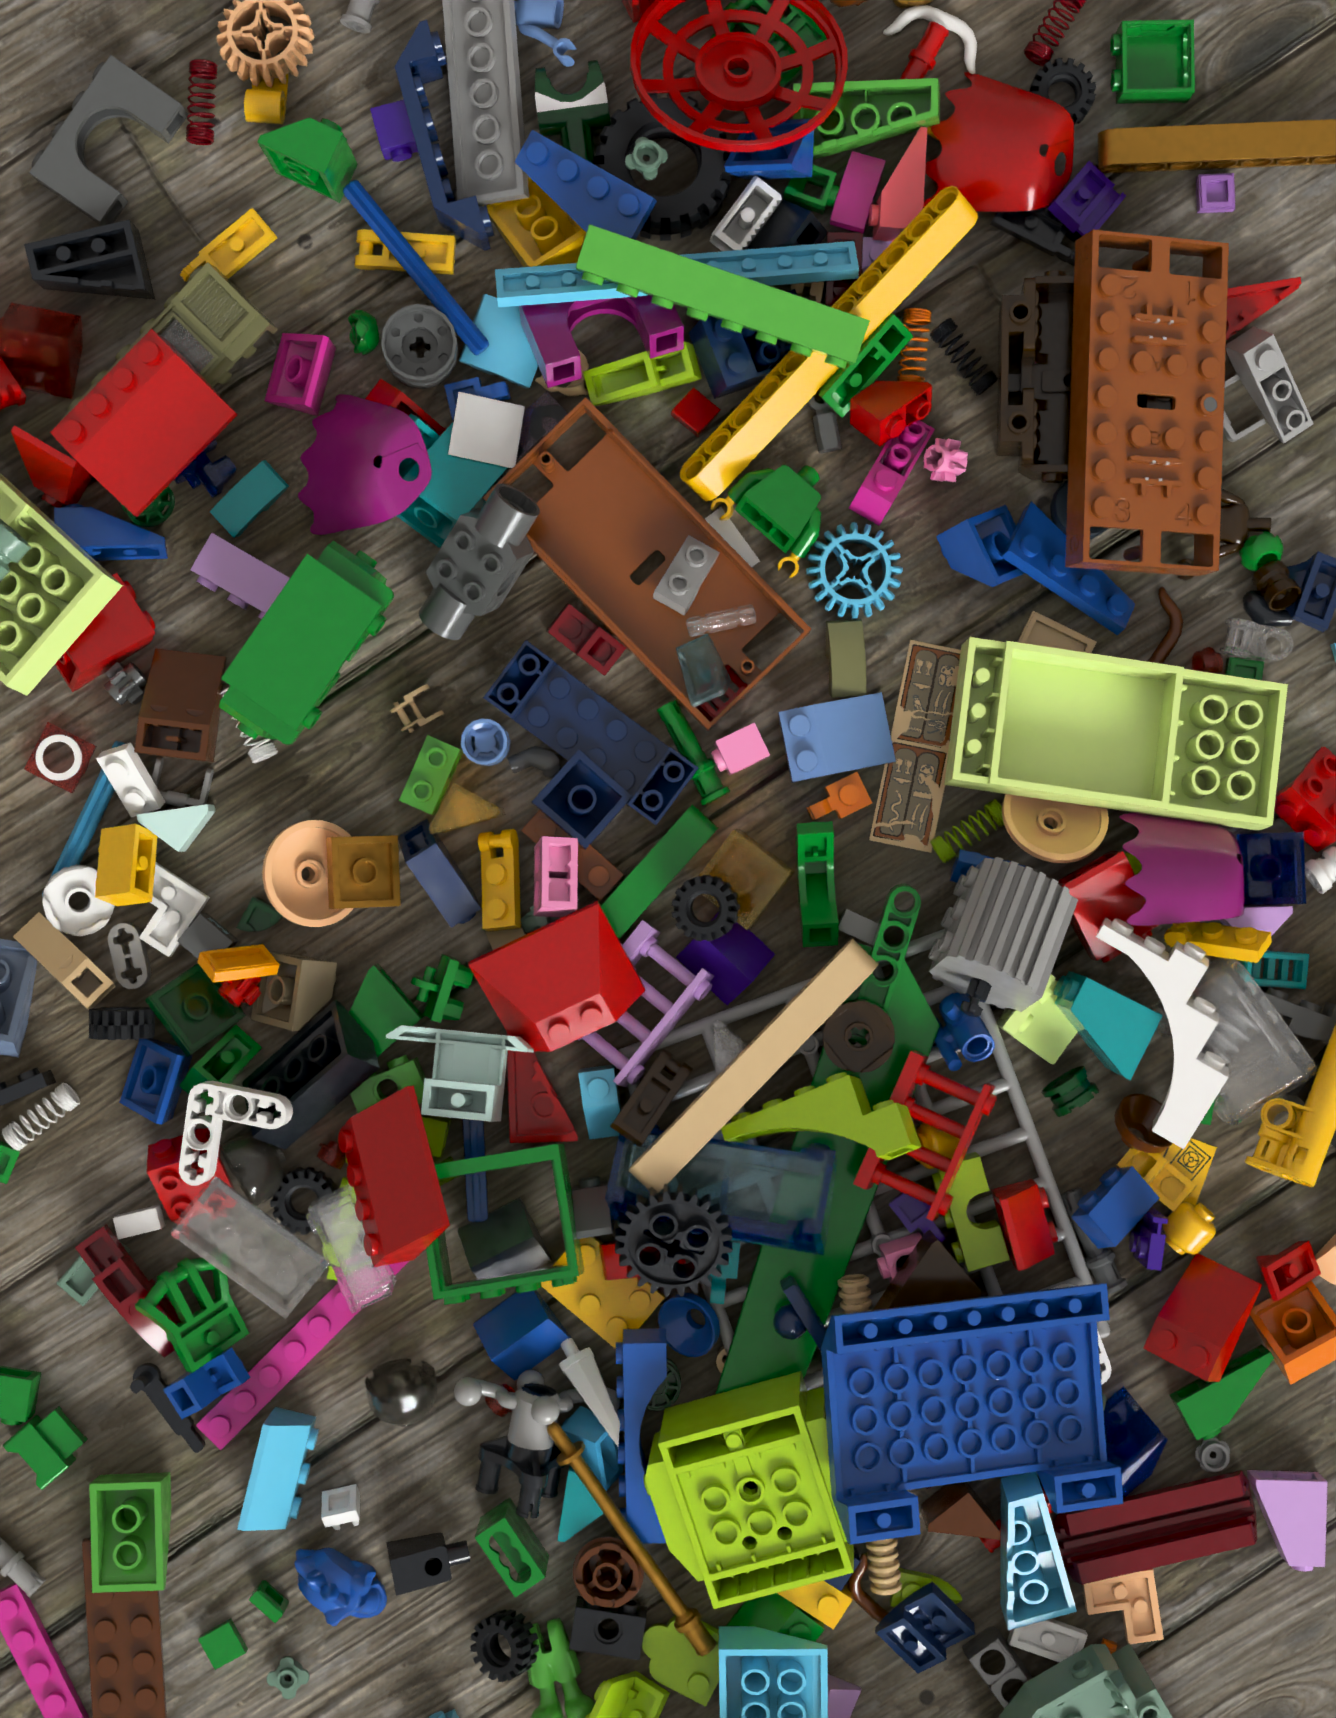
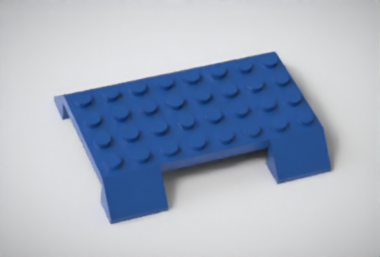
M1107 1283L831 1315L821 1346L831 1496L848 1544L853 1545L921 1534L918 1496L907 1491L912 1489L1037 1472L1054 1513L1059 1514L1123 1504L1121 1467L1107 1462L1097 1322L1110 1320Z

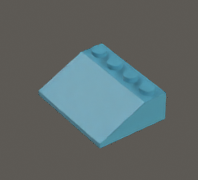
M719 1626L720 1718H828L827 1645L755 1626Z

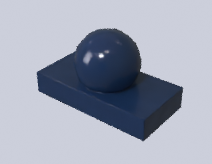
M789 1275L781 1280L780 1284L791 1304L781 1306L775 1313L773 1318L775 1331L785 1339L794 1340L800 1338L808 1330L821 1351L827 1329L795 1278Z

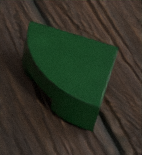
M253 896L236 928L248 932L263 931L276 925L283 916L271 904Z

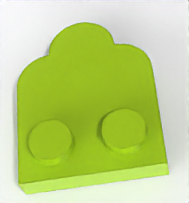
M673 1616L667 1625L654 1624L647 1628L643 1636L642 1649L650 1658L649 1670L651 1676L662 1685L706 1707L719 1683V1629L701 1621L717 1644L707 1655L698 1656L685 1635L675 1629L676 1616Z

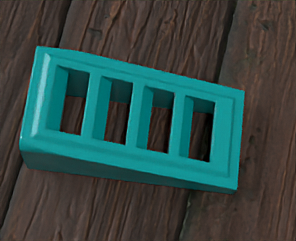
M1266 950L1262 956L1264 958L1263 978H1260L1261 959L1257 963L1234 959L1231 961V983L1306 989L1309 954ZM1276 959H1279L1277 979H1274ZM1289 960H1293L1292 980H1287Z

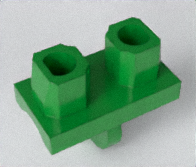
M441 954L437 969L426 966L423 978L413 976L411 984L420 987L416 1000L427 1002L423 1015L429 1017L431 1021L441 1023L442 1019L459 1020L464 1002L450 998L449 995L453 985L469 988L474 975L471 969L460 964L455 958Z

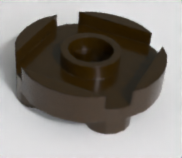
M864 999L842 1003L826 1020L822 1030L823 1045L829 1059L837 1067L852 1072H871L882 1066L889 1059L895 1042L894 1026L889 1015L877 1004ZM854 1027L859 1030L865 1028L868 1031L865 1035L866 1044L861 1045L859 1042L851 1044L849 1041L852 1037L850 1030Z

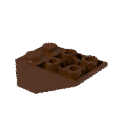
M155 648L138 716L135 753L214 762L220 716L219 704L222 699L220 693L223 691L224 683L221 678L225 673L227 657Z

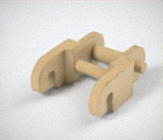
M428 684L403 697L405 702L401 704L398 701L395 702V707L390 710L391 713L397 712L404 724V727L401 729L402 732L408 730L409 733H412L414 726L419 725L423 728L435 721L436 718L444 715L443 710L425 718L416 706L415 697L420 695L421 692L430 689ZM408 705L411 706L418 718L413 722L409 720L403 709Z

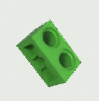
M427 735L399 801L428 814L436 815L463 755V750Z

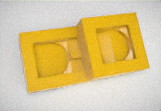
M1130 1148L1117 1164L1120 1168L1133 1166L1158 1195L1159 1201L1172 1212L1186 1200L1197 1186L1159 1153H1145Z

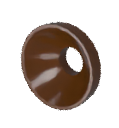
M1130 1094L1124 1097L1118 1105L1114 1115L1115 1124L1122 1137V1141L1129 1148L1145 1153H1160L1173 1144L1152 1131L1153 1120L1162 1106V1103L1144 1094ZM1129 1128L1139 1130L1144 1136V1141L1133 1134Z

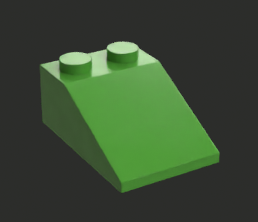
M170 1472L99 1475L89 1484L92 1593L165 1590L171 1520Z

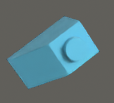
M612 1064L580 1069L578 1075L589 1139L621 1135L610 1127L621 1111L618 1085L613 1081L617 1076L616 1067Z

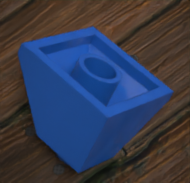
M1006 505L966 519L936 536L941 546V552L947 559L951 569L988 586L994 587L1026 574L1001 557L1016 527Z

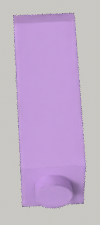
M1247 1470V1478L1280 1556L1292 1569L1298 1571H1312L1313 1567H1325L1327 1481L1318 1472Z

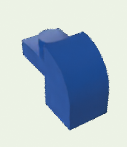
M231 1347L193 1373L186 1372L163 1390L180 1418L184 1419L202 1410L220 1395L242 1385L251 1377L244 1368L243 1362Z

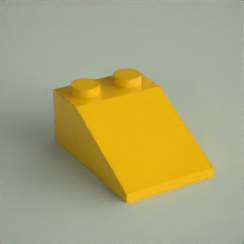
M529 176V198L486 205L490 219L523 267L577 263L586 232Z

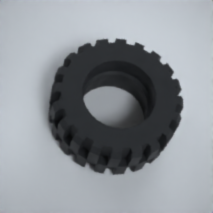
M648 93L655 104L674 121L687 128L694 122V120L679 110L668 93L667 98H657V93ZM690 96L687 97L686 102L700 113L704 111V109L698 108V100ZM637 98L626 102L627 110L622 112L618 109L611 116L610 126H604L600 134V145L596 147V166L648 194L657 201L640 231V237L650 239L651 235L654 234L660 235V241L671 240V235L680 233V237L684 238L690 236L691 229L698 227L700 230L709 224V218L712 215L717 216L722 208L724 198H727L731 174L725 171L724 165L731 152L706 148L687 141L669 131L657 121L642 102L639 103ZM708 128L703 134L726 139L727 132ZM640 137H646L649 140L660 138L674 139L692 150L697 159L698 171L694 182L684 191L671 196H657L642 190L636 185L631 176L630 169L625 165V158L627 155L632 154L635 141Z

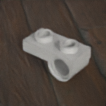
M688 535L656 587L653 599L685 615L720 552Z

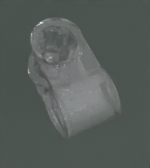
M1226 618L1225 625L1228 626L1224 647L1220 648L1219 654L1227 657L1274 663L1286 658L1291 653L1293 639L1291 634L1282 628L1261 625L1244 619ZM1269 636L1276 637L1281 643V651L1278 655L1271 654L1266 648V641Z

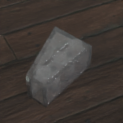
M348 1184L312 1201L308 1207L309 1214H306V1218L312 1232L319 1234L323 1244L322 1252L329 1266H332L339 1288L353 1314L392 1295L397 1279L390 1264L373 1267L371 1256L366 1254L364 1249L365 1231L363 1223L358 1220L355 1212L356 1195L353 1188Z

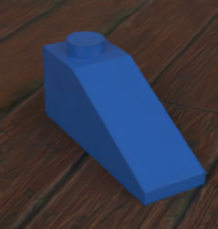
M68 504L64 508H54V523L95 561L168 558L165 538L92 507Z

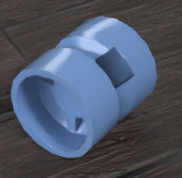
M481 718L472 721L465 727L461 735L463 753L469 760L481 766H494L501 763L510 751L511 740L508 732L502 725L491 719Z

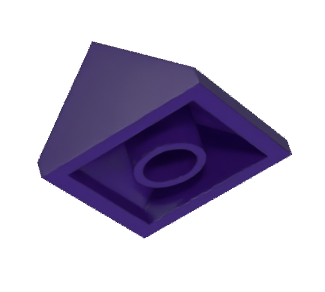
M719 911L709 922L713 921L717 917ZM738 919L733 924V928L723 936L711 941H697L693 938L676 956L694 975H697L702 968L714 975L710 981L712 984L711 991L726 1005L732 1002L754 981L775 955Z

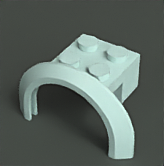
M401 1025L386 1034L388 1039L436 1043L432 1079H424L421 1115L488 1122L501 1121L508 1050L534 1052V1049L518 1036Z

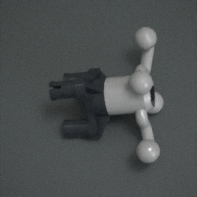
M533 1369L525 1370L519 1375L517 1379L518 1390L515 1393L508 1392L506 1388L495 1383L472 1377L461 1378L454 1387V1397L460 1404L465 1406L474 1405L483 1395L496 1399L504 1408L512 1409L508 1435L480 1444L478 1458L481 1463L475 1489L484 1494H496L499 1489L498 1483L501 1466H504L518 1476L519 1483L521 1484L516 1514L520 1517L528 1518L530 1511L531 1519L537 1518L539 1516L541 1497H557L561 1468L565 1467V1465L560 1466L556 1462L561 1451L549 1436L547 1427L553 1422L557 1423L559 1413L570 1411L573 1408V1403L585 1402L576 1389L564 1390L558 1395L555 1389L544 1385L542 1374ZM607 1387L617 1412V1409L620 1407V1398H617L615 1390Z

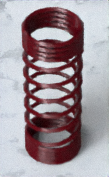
M1054 0L1053 8L1048 9V16L1043 18V24L1037 28L1038 33L1033 34V41L1028 42L1025 47V56L1039 66H1044L1045 63L1049 62L1052 55H1054L1053 49L1042 42L1036 41L1035 36L1040 35L1044 41L1055 47L1059 46V42L1052 36L1041 33L1040 28L1045 27L1052 35L1058 38H1064L1065 36L1058 28L1046 24L1045 20L1050 18L1059 28L1063 30L1070 29L1065 21L1051 16V10H1055L1059 16L1069 22L1075 21L1072 14L1057 8L1055 3L1060 2L1072 13H1079V9L1084 6L1087 0ZM1059 11H1061V12L1067 14V15L1070 16L1072 19H1069V18L1065 17V16H1064L1063 14H1061ZM1055 20H1057V21L1063 23L1066 27H1063L1062 25H1060L1059 23H1057ZM1051 29L1059 32L1062 36L1054 33ZM1045 37L1050 38V39L1053 40L1056 44L1052 43L1051 41H1049V40L1046 39Z
M194 59L189 62V73L191 76L188 80L192 85L188 87L191 95L187 99L191 104L187 107V110L191 114L187 116L190 124L186 127L185 139L196 145H211L214 143V131L210 128H213L215 125L210 122H193L189 118L194 115L203 118H214L215 115L209 112H193L190 110V107L198 106L212 109L216 106L208 102L195 103L190 98L197 96L205 99H214L216 96L207 92L195 93L191 91V88L197 86L204 89H215L217 86L212 83H194L191 79L193 77L209 80L216 79L218 66L210 60Z

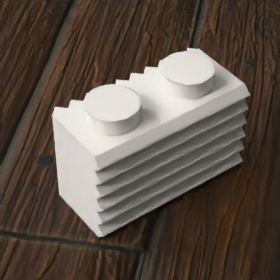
M754 176L713 231L710 242L721 251L746 250L780 205L782 200L781 194L759 177Z

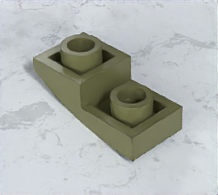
M862 620L826 621L825 655L829 659L830 696L834 698L866 695V655Z

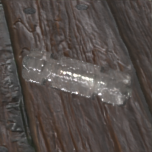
M748 604L739 606L738 610L730 608L705 614L706 617L701 618L698 615L686 619L689 636L696 637L704 635L706 631L714 633L737 628V624H742V626L754 624L756 622V613L754 606Z

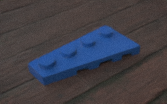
M531 130L515 160V163L586 233L590 224L636 240L657 202L648 194L534 130Z
M1031 501L1024 508L1001 557L1114 634H1120L1126 628L1135 603L1102 570L1065 567L1066 535Z

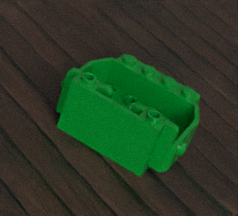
M335 541L327 545L318 560L306 554L221 678L230 687L220 700L219 708L240 721L237 726L239 730L255 740L260 735L264 738L279 740L283 744L291 745L305 727L310 730L316 724L322 714V711L318 708L339 679L340 673L338 671L344 662L351 661L369 634L373 637L376 636L386 622L387 618L383 616V613L392 602L394 592L385 585L387 579L374 569L378 563L361 550L354 555Z

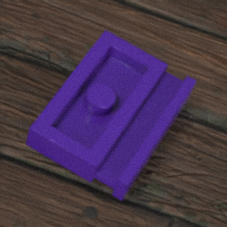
M1088 161L1047 209L1071 232L1077 231L1081 236H1084L1093 229L1099 230L1126 195L1123 192L1119 195L1113 189L1115 184Z
M1153 1207L1143 1216V1222L1137 1223L1136 1231H1131L1129 1250L1133 1252V1257L1146 1269L1161 1271L1166 1235L1161 1231L1162 1224L1168 1223V1218Z

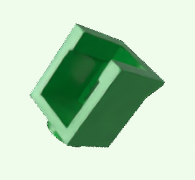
M813 165L812 177L790 179L783 199L823 215L826 205L833 207L840 188V186L834 185L837 173ZM806 183L823 188L819 199L803 193Z

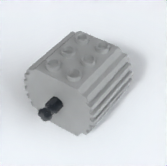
M999 857L994 859L984 858L976 867L971 866L966 876H960L953 892L954 895L958 896L953 908L949 907L941 922V926L946 929L941 940H935L928 956L929 959L933 960L929 970L933 975L932 978L936 981L940 980L948 988L955 989V992L966 994L970 1001H962L960 1009L966 1015L979 1017L983 1009L979 1007V1002L987 1005L993 1004L1001 1009L1010 1008L1022 1012L1042 998L1078 902L1077 898L1069 894L1070 889L1066 886H1060L1058 884L1059 881L1053 878L1049 879L1046 877V874L1042 872L1037 873L1031 867L1018 865L1019 863L1014 861L1006 862L1003 861V858Z

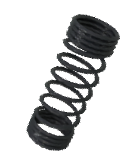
M948 318L938 325L929 336L935 343H939L938 348L950 345L944 354L949 356L955 353L950 363L962 360L957 366L956 371L969 367L964 372L962 378L966 379L973 376L968 386H971L972 391L976 393V396H979L998 380V377L993 373V370H990L976 382L972 383L988 364H984L966 376L981 360L982 356L961 367L976 351V348L954 360L970 341L965 342L948 353L964 335V333H961L948 343L942 345L958 328L954 320Z

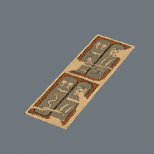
M910 640L891 731L896 762L884 765L869 838L871 841L929 853L932 852L930 841L935 837L945 789L944 782L961 650Z

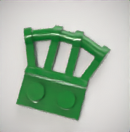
M737 0L735 3L730 2L723 10H748L753 6L761 13L767 15L772 5L767 0ZM789 3L787 8L790 14L786 18L782 16L780 21L795 31L804 41L807 48L827 40L824 32L813 19ZM727 23L730 32H733L735 24L739 25L746 33L754 35L759 29L757 25L749 23ZM773 33L768 42L775 48L780 58L795 53L787 41L778 34ZM801 66L781 72L780 86L787 88L802 72Z
M220 1250L210 1252L209 1256L195 1259L184 1258L177 1263V1268L171 1272L164 1271L157 1276V1282L144 1299L140 1298L134 1306L136 1310L150 1318L166 1332L167 1340L171 1341L186 1372L193 1373L250 1334L229 1294L226 1260L223 1252ZM208 1270L213 1272L214 1300H212L198 1272ZM184 1279L187 1280L201 1307L193 1314L177 1285ZM165 1294H167L181 1321L177 1325L156 1308Z

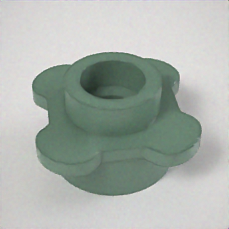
M640 137L635 141L632 154L626 156L625 165L630 170L636 169L642 173L646 180H653L658 175L657 169L660 164L667 161L668 154L656 142L646 137ZM648 156L650 160L646 162L643 160V157Z
M285 1656L280 1660L277 1669L268 1673L267 1683L278 1688L282 1692V1697L289 1700L296 1696V1690L301 1685L307 1684L310 1676L309 1672L303 1669L299 1662L290 1656ZM286 1675H290V1676H291V1680H290V1681H287V1680L285 1679V1676H286Z

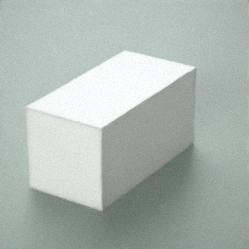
M161 1204L118 1214L113 1218L118 1240L159 1230L166 1226Z

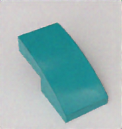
M263 460L245 475L212 508L210 513L233 538L238 537L261 512L267 511L289 485L266 460Z

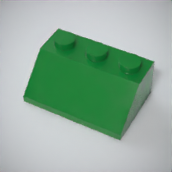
M309 117L260 135L258 139L259 146L276 174L339 203L344 196L343 189L350 183L358 165L352 149L347 143V139L341 132L342 128L325 118H322L321 122Z

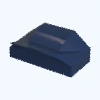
M1317 551L1307 561L1287 566L1289 578L1297 582L1301 588V595L1295 603L1285 609L1289 611L1292 619L1324 632L1328 629L1336 608V558Z

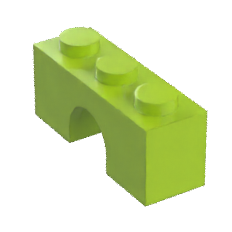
M976 1151L965 1155L949 1191V1194L954 1196L946 1216H943L947 1230L954 1228L957 1242L951 1243L955 1259L958 1263H964L968 1272L1010 1260L998 1222L992 1220L985 1223H975L967 1217L966 1211L969 1201L978 1194L990 1191L981 1158ZM937 1169V1173L931 1174L936 1192H938L945 1172Z

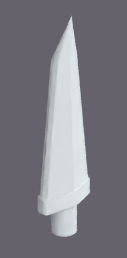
M568 1338L561 1343V1348L567 1358L560 1362L559 1366L618 1447L620 1421L595 1361L594 1354L590 1347L579 1351L573 1338Z

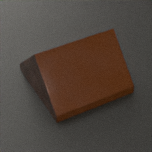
M968 1482L944 1485L921 1504L920 1512L928 1532L1000 1540L1001 1532L991 1511Z

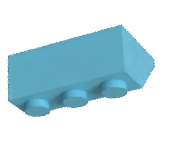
M275 1407L265 1420L253 1462L238 1530L286 1529L291 1518L297 1519L302 1504V1498L297 1497L299 1485L306 1484L311 1466L310 1463L305 1462L308 1449L314 1450L319 1434V1429L314 1428L315 1416Z

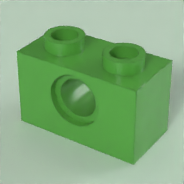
M403 1055L387 1062L389 1069L374 1073L350 1093L357 1112L359 1113L387 1098L380 1088L382 1080L385 1079L393 1080L398 1086V1091L406 1086L414 1085L418 1104H421L424 1079L426 1077L418 1057L408 1060L407 1055Z

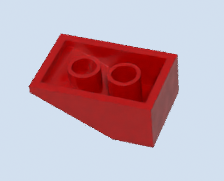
M1196 1254L1159 1312L1143 1349L1207 1382H1220L1263 1284L1202 1254Z

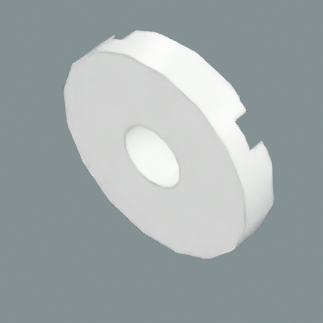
M74 865L62 868L51 876L44 888L42 903L46 918L54 928L66 934L81 937L97 932L108 923L115 905L95 898L96 869L90 866ZM78 891L84 892L89 896L87 907L81 910L71 908L68 903L69 897Z

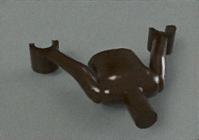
M1221 488V501L1230 505L1221 506L1220 543L1225 544L1220 546L1219 558L1242 549L1248 539L1249 532H1271V518L1250 517L1249 509L1245 505L1244 500ZM1182 559L1178 564L1186 563L1193 566L1194 559ZM1177 576V578L1182 581H1187L1194 577Z

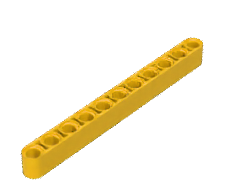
M950 186L944 188L831 306L832 308L870 320L862 344L970 231L978 219V213L957 187ZM789 351L684 463L680 470L681 480L704 501H711L717 498L834 375L839 367L825 363L826 356L813 351L811 357Z

